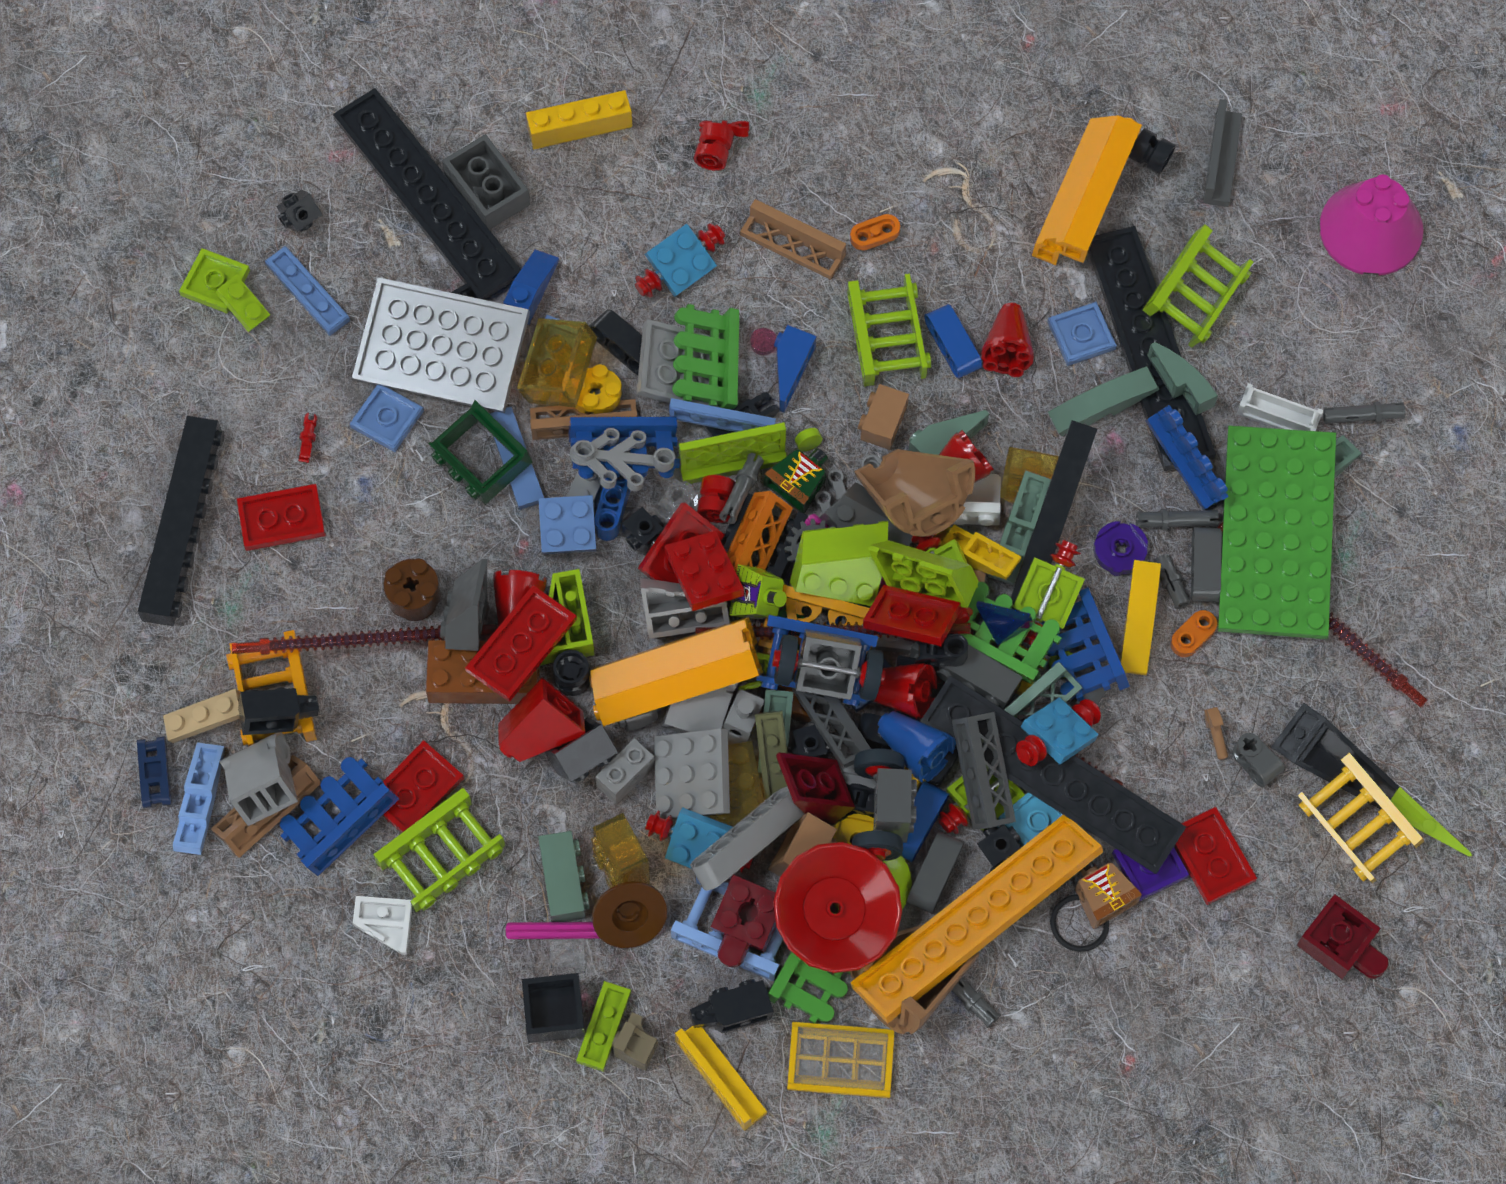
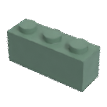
M572 831L538 836L552 922L585 919L584 909H590L587 892L581 893L580 883L585 882L583 865L577 866L576 856L581 855L579 839L573 840Z

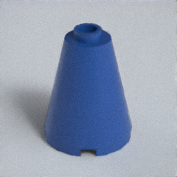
M896 711L885 713L878 722V733L893 751L903 755L904 765L909 770H912L913 776L922 783L923 779L928 782L940 773L948 762L945 759L948 751L953 754L956 741L950 734Z

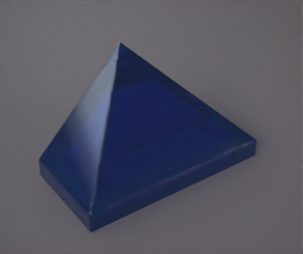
M977 601V610L997 645L1032 627L1033 620L1029 613Z

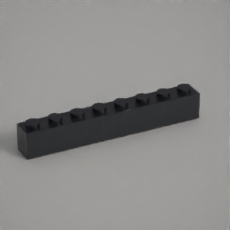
M193 416L186 417L137 611L142 622L174 626L176 618L181 616L182 602H180L182 593H186L188 588V577L186 575L188 568H192L195 555L192 551L194 543L198 544L201 533L199 523L200 519L205 518L207 505L204 502L206 494L210 495L212 491L213 481L210 478L212 470L216 471L219 457L216 455L218 446H222L224 442V431L221 430L218 420Z

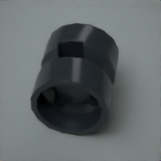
M1144 128L1137 137L1129 158L1139 164L1146 162L1147 168L1160 175L1168 164L1176 145L1164 138L1158 140L1157 134Z
M567 650L556 657L553 670L555 683L559 691L567 696H577L584 693L590 685L589 664L584 654L576 650Z

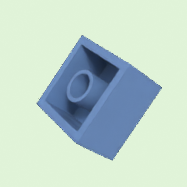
M593 495L538 498L542 554L597 551Z

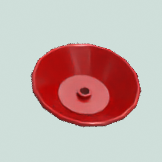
M845 842L818 844L796 856L780 876L773 901L776 927L788 949L808 966L831 973L860 970L881 958L896 938L902 916L900 889L888 866L868 849ZM832 903L837 904L839 907L837 914L830 911Z

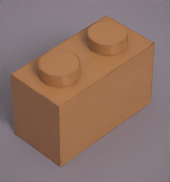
M879 384L876 393H870L867 407H870L868 414H862L859 421L858 429L861 430L860 440L891 450L908 406L909 394Z

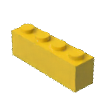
M626 90L526 112L527 128L533 150L631 128L632 111Z

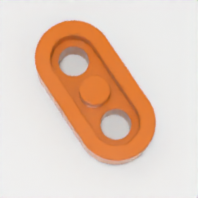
M884 214L858 223L851 229L850 242L858 250H868L891 242L899 236L900 222L895 216ZM888 228L891 232L886 233L883 229ZM860 237H866L867 240H866V241H861V240H859V238H860Z
M1206 610L1195 612L1173 634L1171 639L1172 651L1180 657L1192 656L1215 633L1217 628L1216 617ZM1206 620L1208 625L1202 626L1199 621ZM1181 638H1188L1190 643L1184 644Z

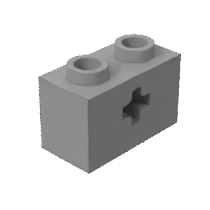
M634 738L595 776L597 788L617 805L655 767L654 755Z

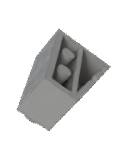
M640 578L649 639L709 630L730 623L726 602L692 611L679 583Z

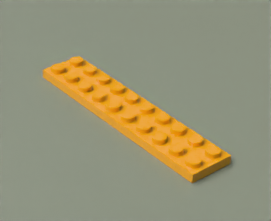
M1062 815L889 951L868 970L851 981L852 989L887 1023L891 1022L901 1014L903 1000L911 996L917 1001L1102 854V846L1076 822Z

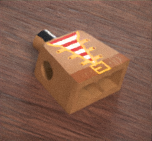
M1093 861L1080 870L1083 878L1077 882L1075 887L1076 894L1079 896L1081 905L1093 930L1137 905L1142 896L1140 891L1111 862L1099 869Z

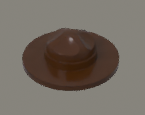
M638 881L620 883L608 889L597 900L592 912V923L598 937L605 943L618 948H633L649 942L662 930L667 919V905L663 895L652 885Z

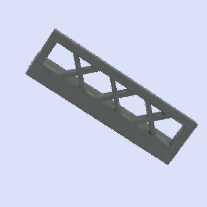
M1220 99L1214 121L1203 203L1228 207L1242 113L1226 111L1227 100Z
M791 687L843 769L854 764V758L857 753L871 749L837 697L814 693L808 694ZM815 702L819 703L826 715L814 711ZM829 723L834 726L840 736L829 734L827 731ZM843 744L848 747L852 756L844 757L841 752Z
M991 712L952 720L973 830L1016 822L995 713ZM986 719L988 733L984 737L979 733L977 721ZM987 747L993 751L994 759L991 765L984 758V752ZM992 775L998 778L999 782L996 792L990 788L989 784ZM998 802L1004 807L1006 817L999 820L996 819L995 807Z

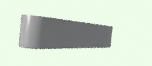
M784 787L772 794L691 862L690 867L705 891L720 886L804 815L794 804L788 787Z

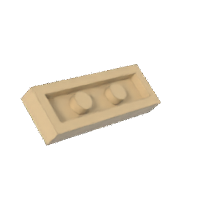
M233 689L163 715L167 740L175 743L240 719L238 705L241 691Z

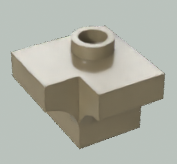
M632 1012L628 1022L625 1021L621 1032L618 1031L612 1042L614 1056L646 1071L658 1046L657 1038L644 1032L642 1028L643 1017Z

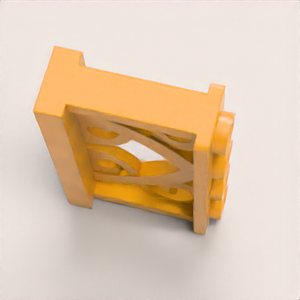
M783 585L782 591L787 596L786 612L788 619L810 623L819 617L823 609L828 611V620L831 627H838L835 621L840 616L847 619L846 623L842 625L843 627H854L863 625V619L870 609L842 600L796 592L793 587ZM803 607L811 608L812 613L809 617L797 618V614L804 615L801 612ZM766 618L763 629L773 628L767 626L768 618ZM772 635L760 636L758 647L763 649V654L770 655ZM791 635L798 638V644L800 645L802 638H799V635Z

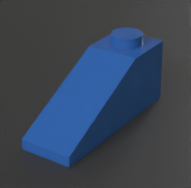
M536 249L514 279L503 302L506 305L529 309L530 315L527 325H530L559 262L558 257Z
M787 325L784 333L779 332L774 343V347L777 348L779 408L783 413H785L816 349L815 335Z

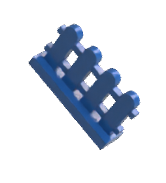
M1168 405L1145 420L1202 510L1229 497L1226 493L1228 491L1227 486L1211 470L1213 468L1211 461L1206 455L1200 453L1196 447L1198 446L1196 438L1191 432L1187 433L1182 425L1183 419L1176 409H1172Z
M570 417L568 436L571 447L580 440L592 442L603 435L604 431L608 428H615L619 431L618 444L629 438L633 431L639 430L646 434L645 446L640 449L632 448L630 453L647 454L646 447H656V450L668 448L673 451V446H677L678 443L676 437L677 417ZM605 445L603 450L609 451L615 446ZM675 459L673 468L668 472L658 471L659 475L663 478H671L674 475L675 468L680 467V460ZM572 461V468L578 469L580 477L589 479L594 476V471L588 466H580ZM599 461L607 470L615 472L617 478L621 475L608 462ZM627 464L635 473L641 474L643 478L647 476L648 468H655L654 466Z
M1089 587L1080 590L1081 601L1074 603L1065 626L1076 622L1077 627L1059 634L1058 636L1062 638L1059 645L1053 643L1047 653V656L1059 654L1060 657L1059 660L1052 664L1051 668L1060 662L1082 686L1083 689L1070 699L1077 698L1078 702L1084 699V694L1103 687L1104 691L1111 689L1109 684L1114 682L1117 683L1119 690L1130 687ZM1089 617L1090 622L1084 624L1082 620ZM1098 638L1099 644L1093 646L1091 641ZM1085 644L1086 649L1066 656L1065 651ZM1107 660L1109 665L1102 667L1100 663ZM1094 665V671L1077 678L1075 677L1074 673ZM1070 681L1061 685L1060 691L1062 695H1066L1074 688Z
M352 757L345 758L341 763V769L345 774L338 781L331 776L325 777L320 785L324 794L318 800L313 796H305L300 802V807L304 813L298 819L292 815H286L280 821V827L284 831L280 836L286 842L290 839L300 849L297 856L301 859V862L317 876L329 867L399 800L396 794L379 777L374 780L364 768L368 764L362 758L358 762ZM351 781L361 791L355 799L344 789ZM330 801L341 811L334 819L324 809V806ZM310 820L320 829V832L314 838L303 827Z

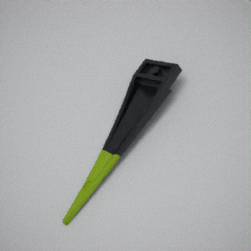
M1303 703L1272 745L1274 750L1288 760L1329 783L1343 772L1341 769L1345 765L1341 759L1350 753L1414 828L1467 856H1472L1467 848L1327 718L1307 704ZM1357 779L1353 782L1350 780L1341 787V789L1354 796H1358L1361 793L1359 790L1363 788ZM1375 800L1371 803L1367 802L1378 809H1382Z

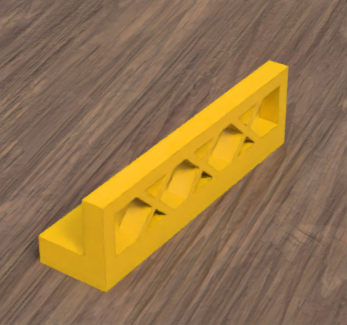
M691 1026L685 1032L681 1028L675 1033V1042L744 1131L767 1114L766 1109L702 1027L694 1028Z

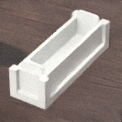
M1247 384L1237 415L1276 429L1316 431L1323 413L1322 409L1318 408V410L1253 388L1252 384Z

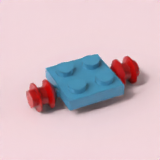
M709 223L707 224L708 231L699 230L697 238L688 224L679 228L644 254L656 272L645 269V277L642 278L637 275L635 277L636 283L634 284L637 291L642 296L646 295L651 298L653 296V289L662 290L661 280H663L673 296H677L717 266L706 250L714 252L715 244L724 245L723 238H725V234L718 225L714 226Z
M1059 697L1025 719L1021 728L1029 735L1025 740L1019 741L1016 745L1019 760L1028 766H1034L1038 761L1045 759L1048 753L1059 764H1062L1089 746L1099 735L1092 728V725L1099 723L1101 719L1098 705L1089 699H1083L1079 704L1071 708Z
M683 807L679 812L675 826L673 825L671 815L666 819L661 818L660 811L658 810L656 815L650 814L645 827L649 831L648 837L656 833L659 835L661 842L668 838V836L671 837L665 859L691 868L690 864L696 857L733 828ZM754 857L740 868L741 873L745 868L748 870L751 868Z

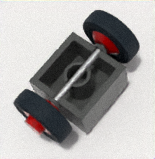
M805 629L800 656L797 652L798 638L791 635L782 636L779 649L775 650L772 666L775 667L774 681L778 685L789 686L793 673L797 668L795 678L797 691L851 700L855 678H859L860 698L874 701L880 685L883 686L886 670L883 669L884 656L883 652L868 650L860 669L858 667L862 648L860 638Z
M868 749L855 755L854 770L861 777L876 780L874 788L873 831L856 834L852 839V845L868 849L881 861L894 860L902 855L903 842L907 843L908 834L914 833V823H916V806H914L917 792V780H912V770L904 769V757L899 752L889 749Z

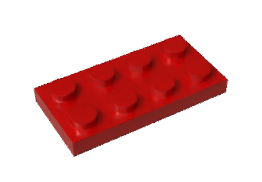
M533 585L465 667L466 672L510 702L575 623L577 615Z

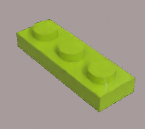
M604 981L576 1059L578 1064L604 1072L612 1050V1042L618 1032L631 995V989Z

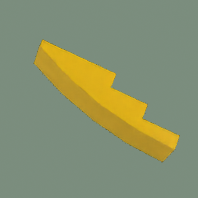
M955 524L953 527L949 526L934 536L942 541L939 547L955 539L959 543L967 563L972 568L1006 580L1022 559L1020 555L978 532H975L973 535Z
M1134 560L1120 660L1125 673L1147 675L1161 563Z

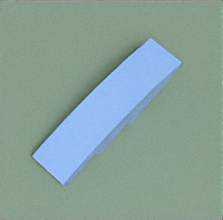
M198 742L196 744L184 785L185 795L178 815L179 825L173 841V851L197 855L202 853L222 766L219 761L223 759L224 746Z

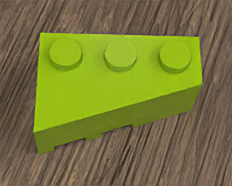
M580 569L553 573L549 597L577 615V620L541 665L554 663L556 657L567 650L579 651L585 657L595 655Z

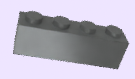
M916 641L910 651V657L913 658L918 657V644ZM968 645L967 660L963 665L957 667H933L936 675L941 680L946 682L949 676H952L1003 710L1007 708L1017 693L1023 678ZM956 646L949 649V651L953 654H958L963 651L961 648Z

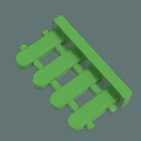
M688 304L686 308H680L674 315L675 321L685 326V331H680L674 337V344L676 347L684 349L685 354L678 356L673 361L674 369L679 373H684V379L677 380L672 386V391L676 396L683 397L684 401L691 402L693 399L708 402L709 406L716 407L718 404L720 408L734 409L738 403L739 309L729 308L723 315H719V310L713 309L709 313L694 310V305ZM694 328L710 331V337L695 334ZM693 351L709 354L710 360L693 357ZM692 376L709 378V384L692 381Z
M979 582L978 588H976L968 608L973 610L970 620L962 625L953 624L949 634H961L966 638L968 645L1023 677V681L1033 685L1041 678L1038 668H1045L1048 663L1044 658L1053 643L1059 645L1062 640L1058 636L1060 633L1059 623L1056 620L1050 619L1042 627L1035 624L1037 616L1033 608L1024 607L1017 614L1011 611L1013 602L1009 595L1002 594L994 602L987 598L989 595L988 585L984 582ZM982 605L990 608V611L982 624L979 625L973 622ZM1007 617L1013 620L1014 623L1005 638L997 635V632ZM971 629L975 631V636L968 633L967 630ZM1031 630L1038 635L1027 651L1020 646ZM991 642L999 644V648L990 645ZM1015 654L1023 657V660L1020 661L1014 658Z
M791 952L771 986L768 995L770 1001L774 1004L781 998L785 1001L783 1006L787 1009H790L793 1005L810 1015L808 1021L816 1023L817 1020L826 1023L834 1017V1009L827 1004L829 997H844L848 987L840 979L843 972L832 975L825 970L808 966ZM792 974L799 977L795 985L789 982ZM805 981L824 991L820 999L801 989Z

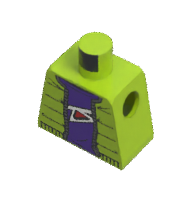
M738 564L736 574L744 588V596L731 600L729 615L741 618L749 617L750 619H766L769 615L777 616L779 607L784 606L787 601V596L782 591L783 579L762 568Z

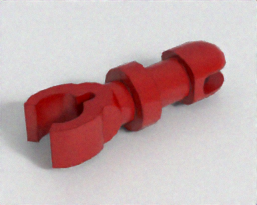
M705 120L700 122L699 126L701 128L699 131L701 132L704 124L711 123L712 121ZM722 120V123H720L729 127L735 136L748 137V121L728 123V121Z
M309 412L304 416V429L299 437L302 442L298 461L309 463L312 443L316 439L314 428L317 424L316 414L314 413L313 420H309Z

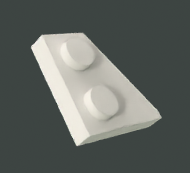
M356 896L353 925L398 953L407 955L412 915L411 900Z

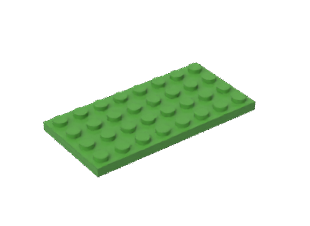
M1228 426L1225 485L1227 486L1228 491L1226 493L1229 497L1224 499L1218 632L1328 639L1336 433Z

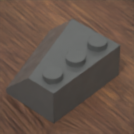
M856 482L819 517L821 520H825L829 527L833 525L836 528L888 521V540L906 546L912 543L911 538L913 535L895 527L864 486Z

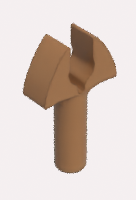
M1218 707L1204 710L1206 728L1211 730L1217 758L1224 760L1228 758V752L1221 725H1224Z

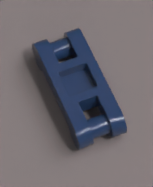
M156 737V740L146 741V739L137 740L143 808H150L152 804L162 803L163 806L171 805L172 798L169 783L166 737ZM157 751V756L148 757V752ZM160 786V792L151 793L150 787Z

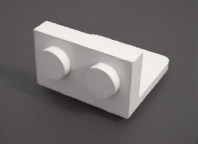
M990 474L986 478L974 483L972 495L968 494L963 505L966 507L953 524L983 526L1000 524L1001 477L998 474Z

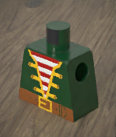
M816 448L809 456L797 449L765 473L764 485L797 511L805 514L816 494L825 483L826 471L821 466L828 457L819 448Z

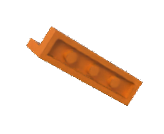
M772 491L754 492L727 552L735 572H737L738 564L753 567L751 556L753 551L758 550L760 561L755 567L765 570L793 509V507ZM774 505L782 509L779 519L774 521L772 514ZM768 527L770 539L768 543L764 544L762 531Z

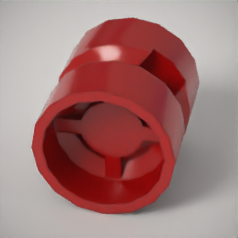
M711 122L704 124L699 137L700 143H698L694 154V162L707 170H723L727 164L734 132L729 127L720 123Z
M721 475L704 476L700 489L702 497L698 501L697 512L711 523L728 522L730 516L728 515L724 522L720 519V513L736 482L729 477Z

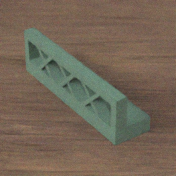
M1058 662L1011 703L1005 711L1014 717L1019 715L1031 716L1034 714L1035 701L1039 697H1051V702L1054 701V698L1060 697L1067 703L1083 688L1066 668ZM1063 676L1074 686L1066 695L1055 694V683ZM1051 687V694H1044ZM1031 705L1030 712H1023Z

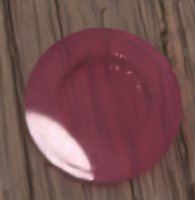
M768 328L755 330L750 338L751 349L758 355L771 354L776 348L774 347L775 333Z

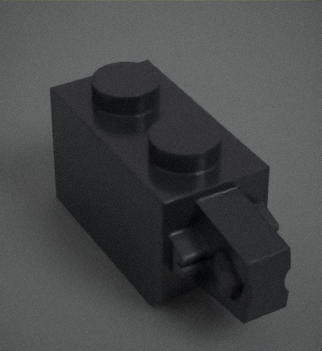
M296 688L240 692L238 711L243 735L293 732L298 726L299 719L318 716L319 705L317 696L297 695Z
M755 979L743 981L739 984V987L728 990V987L716 989L712 992V995H709L707 1002L689 1011L694 1028L714 1025L715 1030L722 1034L771 1020L774 1013L764 981L755 982Z

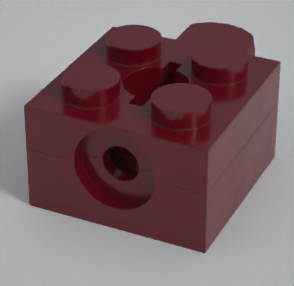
M735 875L730 880L711 924L713 931L724 935L717 952L718 958L725 966L732 968L738 967L743 963L750 946L765 952L776 928L773 903L776 892Z
M1336 894L1332 896L1296 945L1342 980L1352 967H1355L1370 979L1379 978L1388 967L1386 955L1370 944L1381 928Z

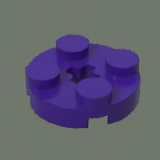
M1121 521L1111 522L1102 527L1098 532L1093 546L1094 556L1098 564L1112 575L1132 573L1134 560L1145 561L1148 540L1144 532L1134 524L1130 523L1128 525L1121 523ZM1115 544L1127 545L1125 553L1115 551Z

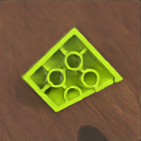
M880 521L876 524L868 525L856 524L843 528L831 527L803 531L790 580L793 589L796 592L871 606L877 597L882 575L868 549L870 545L888 541V521Z
M890 540L870 545L868 549L887 586L961 602V607L968 608L979 583L971 565Z

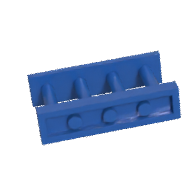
M769 615L767 626L773 627L774 638L766 676L759 675L756 680L762 681L761 687L778 689V684L774 681L775 667L772 666L774 651L779 649L782 636L788 635L789 630L800 632L799 638L802 639L799 656L805 629L860 638L862 645L858 663L860 669L864 663L867 651L870 650L871 646H877L878 636ZM796 668V671H795V674H794V680L791 681V683H790V685H789L788 687L796 688V687H795V678H796L797 668ZM855 678L851 700L843 699V703L859 706L860 701L866 702L859 695V678Z

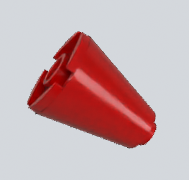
M502 570L494 572L493 586L498 627L533 585L542 592H545L547 586L546 577L539 580V574L522 570H509L508 575H501Z
M919 663L883 668L886 670L883 686L880 685L874 702L915 718H923L935 699L931 697L932 688L937 689V677L933 666Z

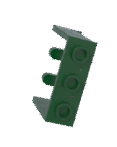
M474 400L467 412L432 443H428L433 451L430 455L440 467L443 464L450 469L448 474L456 483L462 481L467 486L465 491L475 501L479 498L485 505L533 463L528 451L476 400ZM477 422L513 455L510 460L483 484L448 450L455 441Z

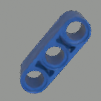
M950 304L924 315L929 332L956 378L959 379L983 367L979 353Z
M625 478L616 480L615 487L611 489L604 487L602 489L595 515V531L601 540L611 541L619 534L630 494ZM610 498H617L620 500L616 504H611L607 502ZM604 522H611L614 524L610 528H604L601 526V524Z
M926 781L921 785L914 801V806H916L914 833L908 834L907 843L903 842L901 856L910 862H913L950 795Z

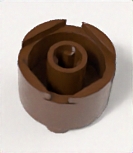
M420 558L402 560L389 568L385 573L384 591L388 606L395 615L408 621H420L433 614L440 602L441 591L436 572L425 560Z

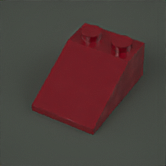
M781 752L776 754L792 800L803 813H810L827 824H834L855 808L837 760Z

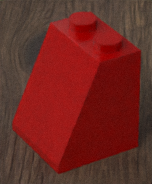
M541 678L498 723L499 749L508 758L514 757L519 762L577 739L585 733L584 711L544 678Z

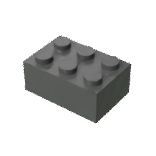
M486 134L442 160L446 177L489 230L530 205L528 188Z

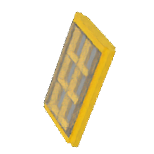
M792 1022L787 1090L890 1098L894 1031L890 1029Z

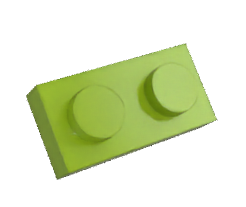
M237 274L215 291L248 333L270 316L269 312Z

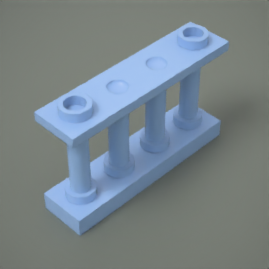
M696 877V883L701 885ZM723 882L720 886L707 891L701 888L687 920L682 923L675 920L671 929V938L718 958L717 952L723 935L715 931L708 934L699 931L697 923L712 891L724 895L729 883ZM777 927L764 954L758 956L749 952L750 949H748L743 963L738 967L775 981L779 973V964L775 963L776 960L774 958L783 940Z

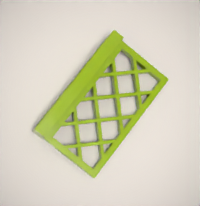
M782 422L680 443L678 459L680 460L679 469L683 485L702 482V478L708 475H721L725 477L736 475L743 468L750 453L756 454L753 461H756L758 455L763 458L764 463L760 470L775 466L787 457L785 452V423Z

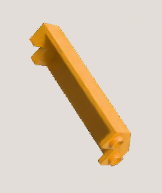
M1119 115L1090 118L1037 238L1032 253L1033 257L1056 265L1061 254L1084 263L1094 235L1133 145L1139 136L1142 124L1137 123L1132 118H1124Z
M746 617L590 670L589 680L596 704L593 705L596 719L598 721L601 720L602 725L606 726L761 675L763 671L754 647L758 642L750 618Z

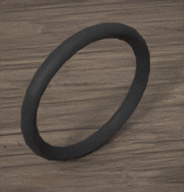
M1074 894L1060 900L1054 907L1050 918L1051 930L1056 940L1065 948L1077 952L1089 951L1101 945L1109 932V920L1104 923L1100 937L1092 944L1086 946L1072 945L1061 937L1056 927L1057 914L1063 905L1073 900H1079V896Z

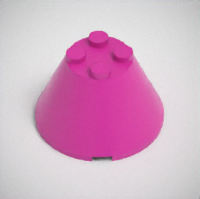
M1384 174L1338 190L1327 201L1320 217V237L1329 255L1344 268L1359 274L1364 272L1378 273L1379 276L1402 269L1416 256L1423 239V223L1418 209L1405 189L1398 182Z

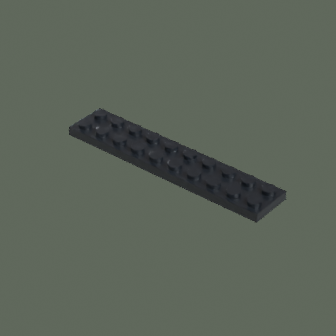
M373 88L333 114L336 123L464 284H468L471 287L470 291L475 298L486 300L514 281L521 270L376 88Z
M1136 226L1094 235L1088 253L1129 372L1147 366L1160 389L1140 401L1145 418L1148 419L1166 406H1171L1172 409H1176L1183 419L1182 425L1187 433L1191 432L1198 442L1196 447L1200 453L1206 455L1209 460L1215 459L1216 453L1202 413L1195 415L1183 394L1176 398L1172 397L1148 357L1150 345L1154 342L1170 349L1179 356L1181 354L1166 312L1157 311L1152 316H1149L1143 311L1157 286ZM1150 429L1163 470L1175 469V466Z
M949 676L920 722L946 732L955 738L952 720L994 712L1008 780L1154 874H1157L1186 829V826L1075 755L1059 764L1047 753L1045 759L1038 761L1034 766L1024 764L1019 760L1016 752L1017 743L1025 740L1029 735L1021 728L1023 722L952 676ZM986 719L977 721L979 733L984 737L988 733ZM987 747L984 752V758L991 765L994 759L993 751Z

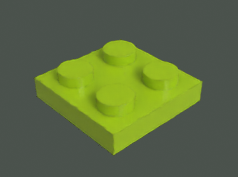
M201 248L179 290L180 296L228 314L229 308L215 291L236 274L245 282L250 268L248 265Z

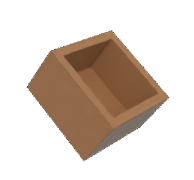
M806 813L790 826L768 870L781 876L796 856L818 844L835 843L836 839L833 836L837 829L812 814Z

